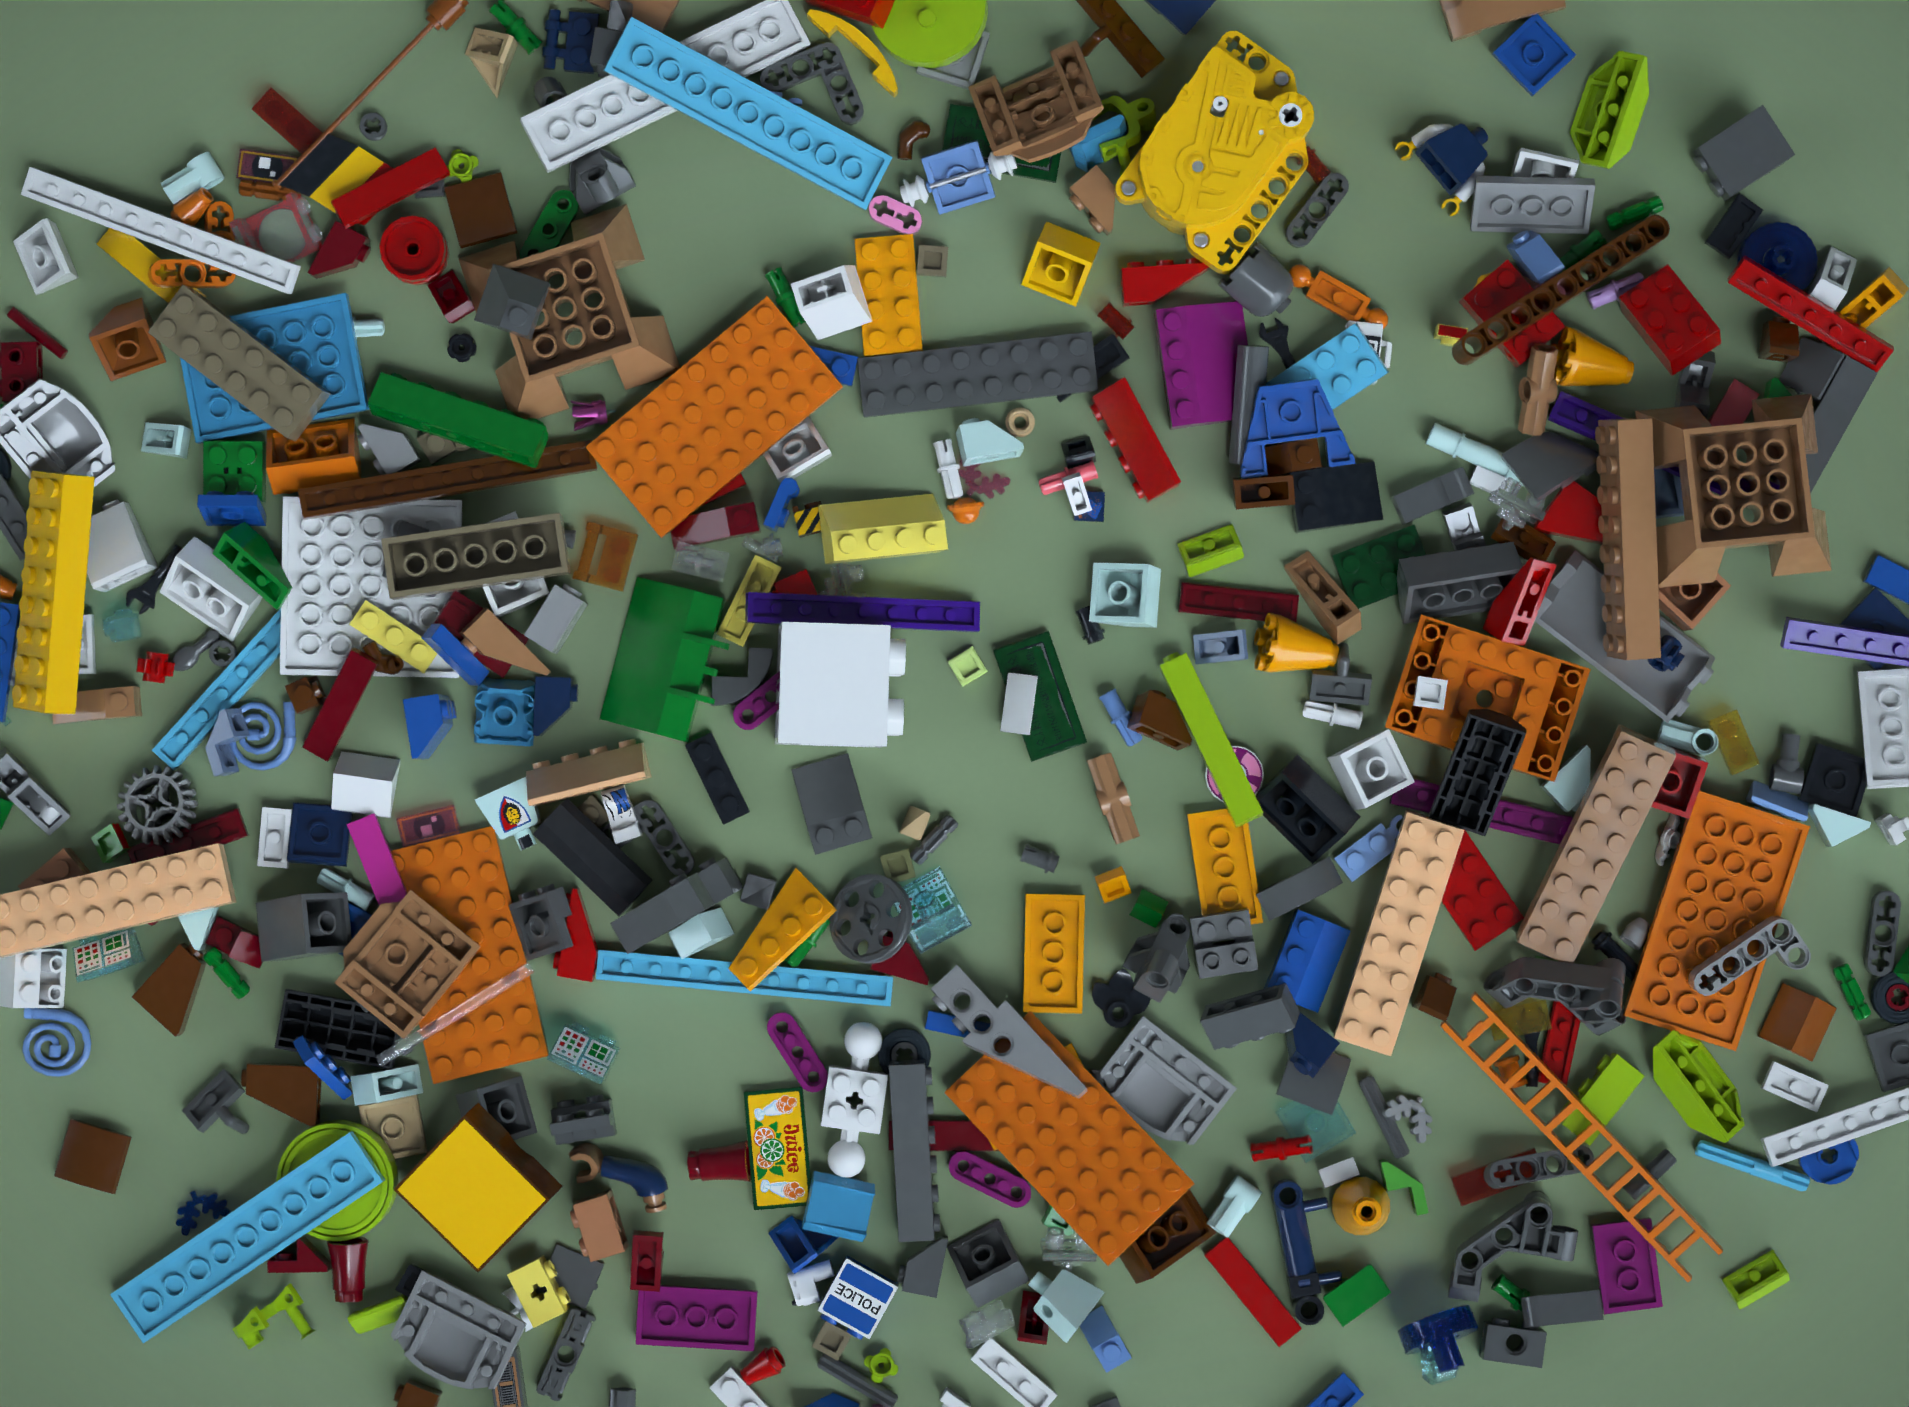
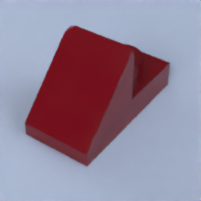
M453 270L427 285L449 323H455L475 310L473 302Z
M218 916L205 944L216 947L234 960L260 969L263 962H261L259 935Z
M634 1230L630 1290L660 1292L664 1258V1232Z
M304 1235L297 1240V1258H294L291 1252H282L275 1254L276 1258H271L267 1261V1273L328 1272L331 1270V1262Z

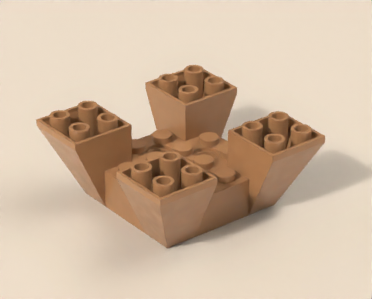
M627 204L570 222L574 242L520 259L516 243L511 241L459 259L476 313L493 264L549 282L550 278L557 274L564 277V283L561 287L556 289L549 287L541 310L545 315V320L541 325L536 326L532 339L529 340L509 333L516 355L495 370L507 409L515 413L517 417L526 420L528 418L540 419L570 409L560 376L612 359L625 390L671 376L680 369L664 316L631 317L617 275V269L645 261ZM593 293L600 294L602 297L600 305L594 308L588 307L586 304L588 296ZM563 303L573 304V312L567 317H561L558 314V309ZM572 331L582 332V341L577 345H570L567 342L568 335Z
M1812 394L1752 400L1754 422L1712 426L1695 405L1635 411L1636 418L1652 419L1654 469L1679 467L1685 521L1656 527L1658 588L1715 582L1724 551L1729 548L1768 545L1772 577L1832 570L1825 511L1812 508L1806 454L1818 453ZM1738 448L1744 450L1747 455L1745 463L1739 461L1736 456ZM1771 475L1776 476L1780 482L1778 490L1772 488L1769 483ZM1741 478L1746 479L1750 483L1749 493L1744 492L1740 488ZM1711 481H1715L1720 485V495H1715L1711 492ZM1744 508H1748L1753 512L1754 519L1752 522L1744 519Z

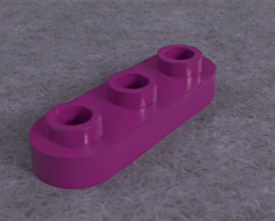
M780 671L735 707L733 718L737 726L744 730H752L779 710V702L777 704L776 700L768 702L765 699V695L768 691L776 693V690H778L779 692L780 682L777 684V680L780 679ZM746 709H750L754 713V717L750 721H746L742 717V713Z
M786 1012L774 1014L767 1023V1032L802 1088L808 1092L821 1091L827 1084V1069L794 1017ZM784 1021L787 1023L788 1029L786 1032H779L777 1030L778 1022ZM799 1046L803 1049L804 1053L801 1057L793 1055L792 1050L794 1047ZM815 1071L819 1074L817 1082H811L808 1079L810 1072Z
M958 1151L949 1160L950 1174L956 1180L1011 1207H1022L1031 1198V1187L1025 1179L971 1152ZM961 1160H966L969 1163V1168L965 1171H961L958 1168V1163ZM988 1173H992L996 1177L995 1182L992 1184H987L984 1181V1177ZM1015 1186L1022 1189V1194L1019 1197L1011 1195V1189Z

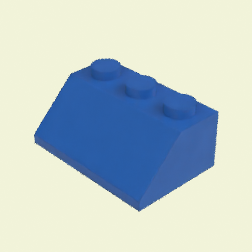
M433 694L403 699L412 759H429L452 728V719L457 718L454 700H449L447 695Z
M1295 909L1264 989L1286 983L1296 1005L1318 1013L1351 931Z

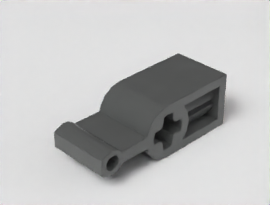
M1460 467L1397 494L1391 500L1402 525L1473 495L1474 491L1464 468Z

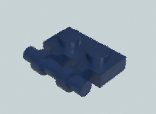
M549 9V17L545 21L544 30L547 31L546 47L542 48V57H544L543 68L555 70L556 59L565 60V72L594 74L590 64V56L595 27H599V14L569 11V21L564 23L560 22V10ZM559 33L567 34L566 49L557 48Z

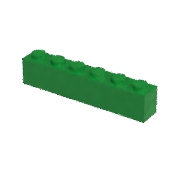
M381 372L368 401L370 411L374 416L533 468L537 467L549 439L546 426L537 419L528 418L526 420L517 417L515 413L507 409H500L499 411L489 408L482 401L473 400L471 402L462 399L460 395L452 391L440 392L427 383L418 382L416 384L407 381L405 377L397 373L388 375Z

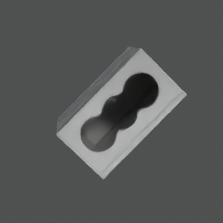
M565 583L562 588L554 585L524 636L550 652L558 654L588 605L579 599L582 593Z

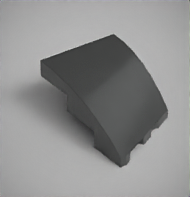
M1549 431L1542 433L1541 436H1533L1517 444L1501 456L1502 460L1538 503L1557 488L1564 489L1583 474L1588 476L1597 469L1596 460L1600 454L1597 451Z

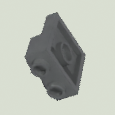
M554 884L538 888V895H536L535 890L518 895L520 901L508 905L527 961L573 946L564 917L572 915L563 886L555 889Z

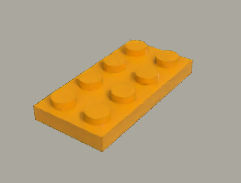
M913 234L854 239L857 273L873 322L862 325L864 357L923 351Z
M1227 808L1187 814L1201 914L1248 908L1251 925L1263 923L1261 904L1256 896L1259 891L1249 823L1236 828Z
M1026 894L1023 1012L1082 1014L1085 895Z

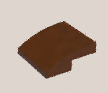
M501 172L444 188L461 249L518 233Z
M71 1119L54 1176L82 1186L115 1194L132 1137L108 1128H100L80 1120Z

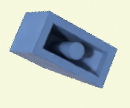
M1525 230L1516 234L1512 238L1513 242L1506 246L1522 275L1540 285L1565 269L1563 263L1541 235L1534 231Z

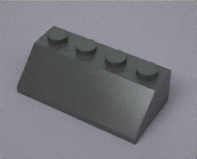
M1514 542L1496 543L1489 546L1399 559L1396 580L1402 623L1418 622L1421 614L1434 619L1490 611L1493 601L1523 567Z

